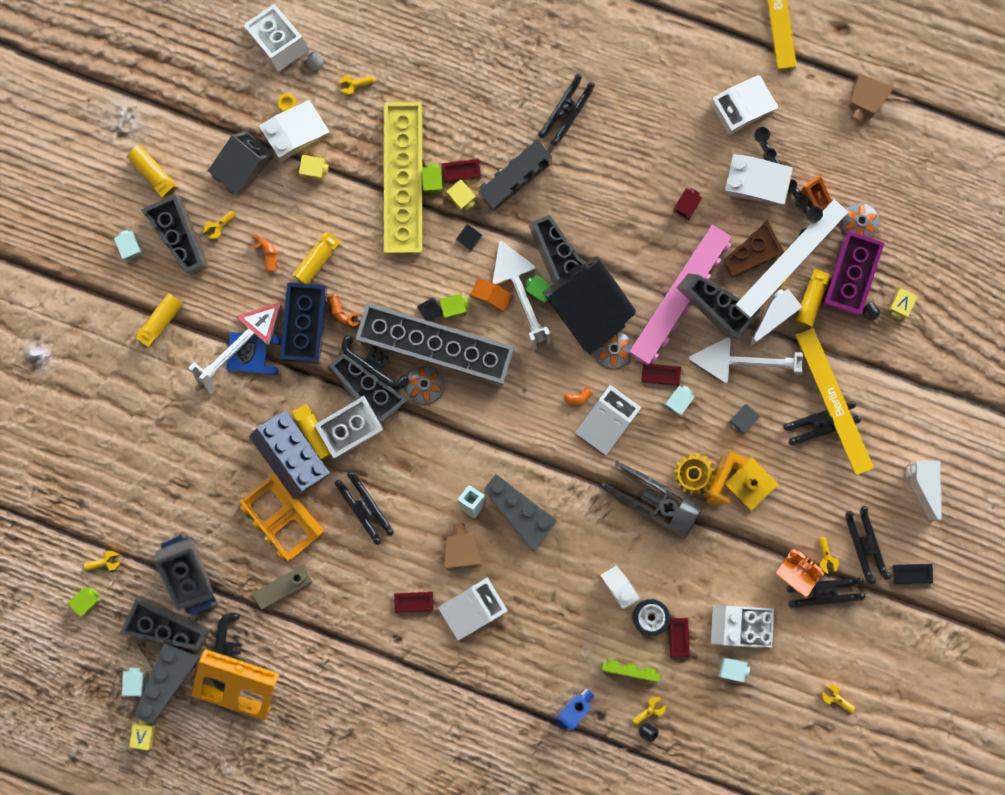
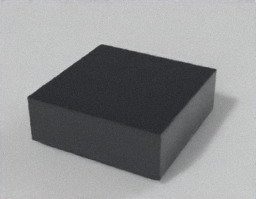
M467 224L456 240L472 251L483 235Z
M434 297L417 306L426 321H432L443 315Z

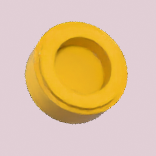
M285 93L278 98L277 104L279 109L285 112L296 107L297 101L292 94Z

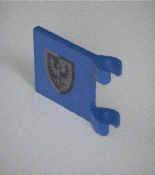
M230 332L229 347L243 333ZM256 335L248 340L227 361L226 370L278 375L277 367L265 366L267 344ZM272 336L270 344L281 345L282 338Z

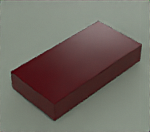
M479 159L441 163L444 183L481 179Z
M643 363L641 383L679 386L681 367L649 364L647 366Z
M433 592L394 593L395 613L434 611Z
M670 618V657H690L688 618Z

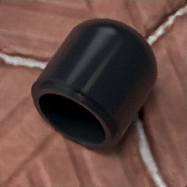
M871 301L864 306L862 313L867 320L872 321L879 317L880 310Z
M644 723L639 729L640 737L650 743L655 741L659 730L649 723Z

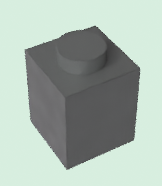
M744 404L729 421L731 424L730 428L737 434H745L758 420L760 415L750 406Z

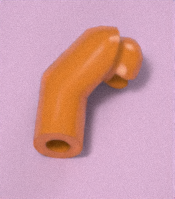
M586 387L580 395L567 393L564 396V400L570 406H582L592 396L593 392Z

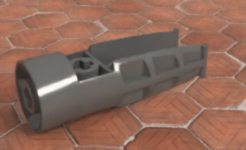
M616 460V466L665 494L664 498L646 489L641 499L656 507L657 509L654 512L606 483H602V487L643 515L679 536L686 538L703 508L664 484ZM669 493L683 501L680 507L677 506L674 500L666 499ZM669 504H672V509H674V511H669L668 513H666V509L663 507L665 505L669 506ZM659 510L664 517L673 518L670 525L655 517Z

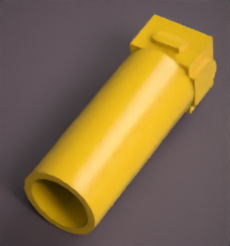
M141 145L128 153L126 158L161 197L167 198L178 188L176 183L160 168Z
M325 232L292 275L303 284H309L332 256L335 248L341 241L331 233Z
M814 269L801 301L802 308L798 310L794 322L805 327H813L831 279L829 273Z
M168 293L136 333L135 338L147 347H150L180 310L183 303Z
M305 404L292 411V413L294 414V419L297 420L302 434L319 458L323 460L331 456V453L315 427L318 421L315 415L312 414L313 411Z

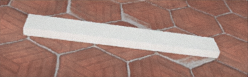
M833 200L824 209L821 220L810 224L740 299L735 307L750 319L844 218L848 211L837 201Z

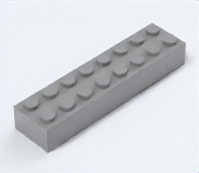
M366 303L355 339L357 342L365 345L375 346L385 351L502 386L514 351L513 346L370 303Z

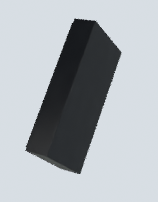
M932 564L893 565V584L933 583Z

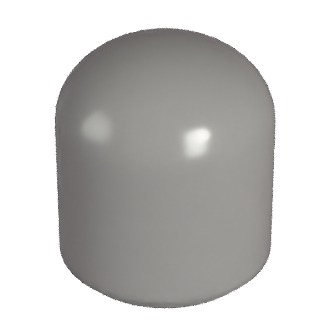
M314 51L304 59V62L313 71L320 70L324 64L323 59Z

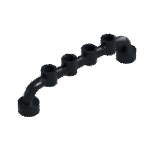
M759 127L754 133V139L765 152V160L781 164L776 156V150L767 143L770 138V131L766 127ZM771 152L773 157H769L767 153ZM791 179L790 183L794 185V188H789L788 192L792 193L795 197L796 207L803 209L810 222L816 223L820 221L823 217L822 209L817 206L810 207L808 198L801 194L797 188V182ZM799 199L804 200V204H800Z

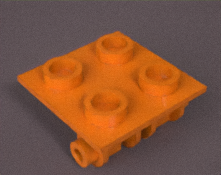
M793 549L789 552L775 575L803 597L807 598L818 579L824 575V572L816 564L812 566L813 561L808 563L807 560L809 558H805V555L800 550L796 551Z

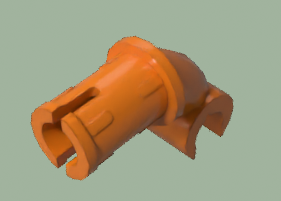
M253 235L250 237L258 239L259 242L257 245L250 246L264 250L265 271H277L276 262L279 252L261 236Z
M338 295L327 297L331 312L329 314L330 317H333L343 325H348L350 328H357L360 322L353 323L351 321L353 318H358L357 314L344 315Z

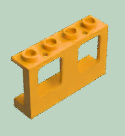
M732 451L721 457L716 468L717 471L714 472L715 478L711 481L712 485L708 486L709 491L705 492L703 498L707 499L706 503L717 507L730 502L729 499L719 495L730 469L737 471L746 467L749 459Z
M273 473L267 481L246 498L239 501L242 504L240 509L246 516L251 515L254 519L252 521L253 525L258 530L262 529L266 534L264 538L270 545L274 544L277 547L276 553L282 560L291 561L324 534L325 531L298 497L295 499L291 497L279 478ZM272 490L282 502L283 507L267 521H262L251 508V504L266 491ZM291 520H296L307 533V537L292 550L286 551L276 539L275 534Z
M205 650L198 664L191 696L266 720L271 709L270 703L279 674ZM204 677L224 682L226 684L225 690L222 691L203 684ZM241 689L261 694L263 696L262 703L240 696Z

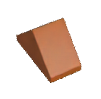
M820 175L806 184L800 191L802 195L808 198V203L811 207H820L822 211L832 202Z
M478 279L470 296L505 312L513 295L495 283Z

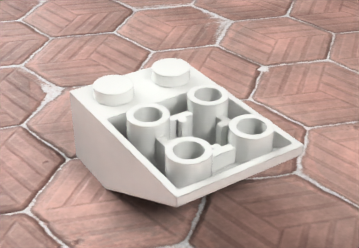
M759 75L727 89L713 97L710 102L728 135L735 133L778 108Z
M609 385L575 433L607 455L641 407Z
M488 577L438 607L458 641L508 611Z
M713 605L711 644L772 647L774 609Z

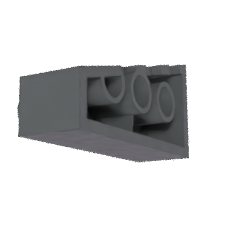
M537 139L525 148L518 157L513 158L508 163L509 165L497 171L491 181H485L479 187V196L494 212L550 166L552 155Z
M173 195L141 209L186 273L193 275L209 268L181 197Z
M550 215L531 222L529 226L553 284L576 265L582 266L585 264Z
M688 273L677 286V289L721 332L730 338L738 339L761 311V309H758L748 319L735 307L740 298L698 274Z
M344 353L328 366V370L354 401L363 396L366 398L380 425L407 404L408 400L405 397L399 395L394 389L384 384Z
M497 474L494 475L484 488V491L534 552L557 520Z
M140 596L135 599L120 634L198 650L203 647L211 629Z
M164 643L134 717L149 723H155L193 672L202 656L179 646Z

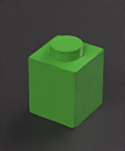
M535 275L534 278L530 277L526 282L525 287L527 289L525 293L545 305L547 298L542 292L550 287L551 284Z

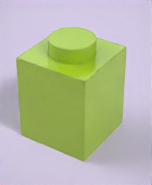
M436 164L426 165V168H422L424 194L443 193L441 167H437Z
M462 293L439 299L445 320L467 314L466 309H469L467 297H462Z
M83 587L67 604L80 617H85L101 600L98 598L99 593L93 587L90 589Z

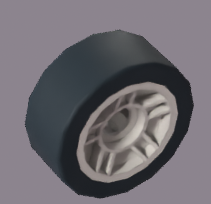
M646 599L640 602L633 612V623L636 629L648 636H657L663 633L670 622V613L667 607L661 601L655 599ZM649 614L655 615L654 621L648 620Z

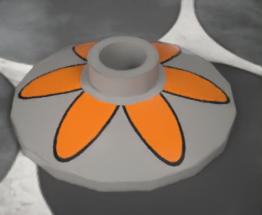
M858 203L846 209L848 213L841 221L845 233L851 231L869 238L875 235L879 228V217L874 208L867 204ZM864 218L865 223H859L858 219Z
M619 332L595 351V355L603 366L620 368L631 358V355L628 353L632 348V343L624 333ZM615 345L618 348V350L616 352H612L610 349L611 346Z
M421 366L412 370L408 375L409 382L405 386L407 394L412 400L417 403L427 404L439 398L443 391V380L437 370L432 367ZM427 381L428 386L425 388L421 387V382Z

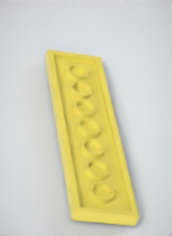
M384 102V254L422 253V102Z

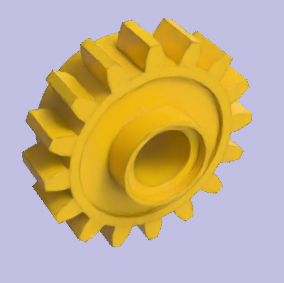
M689 453V458L683 456V462H677L679 468L674 469V472L678 475L674 479L679 480L677 486L684 487L683 492L690 490V495H694L695 491H697L698 495H702V490L708 492L709 488L707 486L712 485L711 481L715 478L713 472L717 471L716 468H711L714 462H707L708 456H704L701 459L700 453H697L696 457L692 453ZM694 469H698L700 473L697 479H693L691 476Z

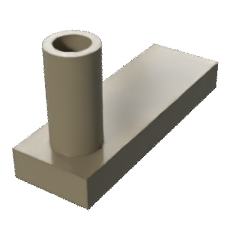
M302 565L253 592V595L259 607L263 610L313 581L305 566Z

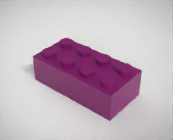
M847 231L844 234L821 306L856 318L861 316L885 243Z

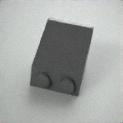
M244 131L234 134L229 138L208 169V172L212 174L214 180L223 183L230 193L238 195L249 187L275 154L249 132Z

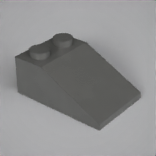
M192 538L155 551L154 563L177 611L214 598L200 554Z

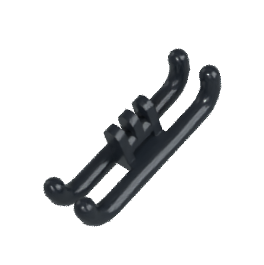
M580 74L574 76L569 88L541 131L538 132V137L542 139L549 133L557 119L563 121L564 123L558 133L551 140L552 146H557L561 142L595 87L593 82H589L574 106L575 102L570 98L581 82L582 76Z
M350 335L344 337L341 348L345 355L392 389H401L407 385L409 379L406 375L401 376L399 380L395 381L381 372L390 359L389 356L386 355L383 361H381L380 358L384 353L380 351L375 357L374 354L377 348L374 346L367 357L362 359L350 350L353 342Z
M854 401L846 403L849 410L856 407ZM827 410L786 423L783 426L785 431H790L811 424L813 431L790 438L788 443L791 446L836 431L833 425V418L829 416ZM860 416L852 417L855 424L861 422Z
M349 471L347 476L362 498L355 501L341 480H336L335 486L353 510L374 544L379 545L381 539L367 519L374 514L388 536H392L394 531L353 471Z
M862 506L860 508V515L867 535L859 537L853 519V511H847L845 518L866 581L873 585L876 583V579L871 573L866 556L874 555L879 573L883 579L889 580L891 575L885 567L868 516V507Z
M860 577L820 581L812 589L814 590L815 598L791 600L788 606L790 608L863 601L866 597L864 593L837 595V587L862 585L864 581ZM789 585L786 588L789 593L797 592Z
M238 613L226 614L219 620L215 653L233 658V654L241 655V651L234 650V647H242V643L226 642L227 625L230 621L240 619ZM213 679L215 687L224 691L226 684Z

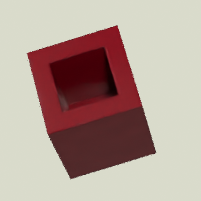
M686 188L673 211L689 220L702 200L700 193L695 189L691 188L689 190Z

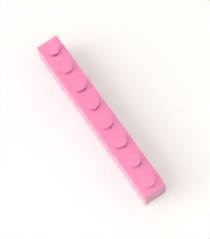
M714 225L710 227L629 351V355L647 366L650 362L654 364L660 355L657 353L660 346L664 348L670 339L667 335L670 331L675 332L680 322L677 320L680 315L685 316L690 309L688 305L690 301L677 289V286L688 273L698 274L708 280L711 276L708 273L712 267L716 269L721 261L718 258L721 252L726 253L729 249L731 236Z

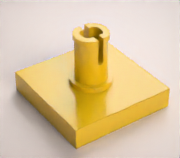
M752 457L749 458L746 467L737 470L724 483L750 511L779 485Z

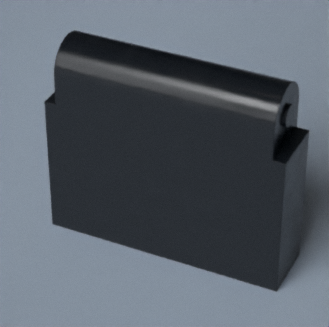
M599 257L590 259L582 266L576 265L542 292L583 350L589 355L626 327L624 323L636 314V309Z

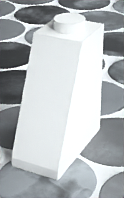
M617 565L600 575L621 609L640 599Z

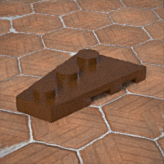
M768 220L724 259V263L732 278L780 257L784 253Z

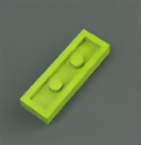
M607 659V663L602 662L601 670L657 682L660 680L661 674L656 673L657 669L645 667V670L637 669L638 665L626 663L625 667L618 665L619 661Z

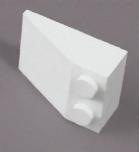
M275 4L244 24L245 29L278 72L309 51L303 37Z
M310 101L278 114L259 126L281 162L330 133Z
M733 154L725 191L730 197L785 205L793 168L755 157Z
M781 289L770 298L771 302L768 304L749 342L751 346L802 308L789 289L784 292Z
M364 396L315 424L333 459L344 455L383 430Z
M915 461L909 463V467H906V477L909 478V483L929 521L942 520L940 461Z

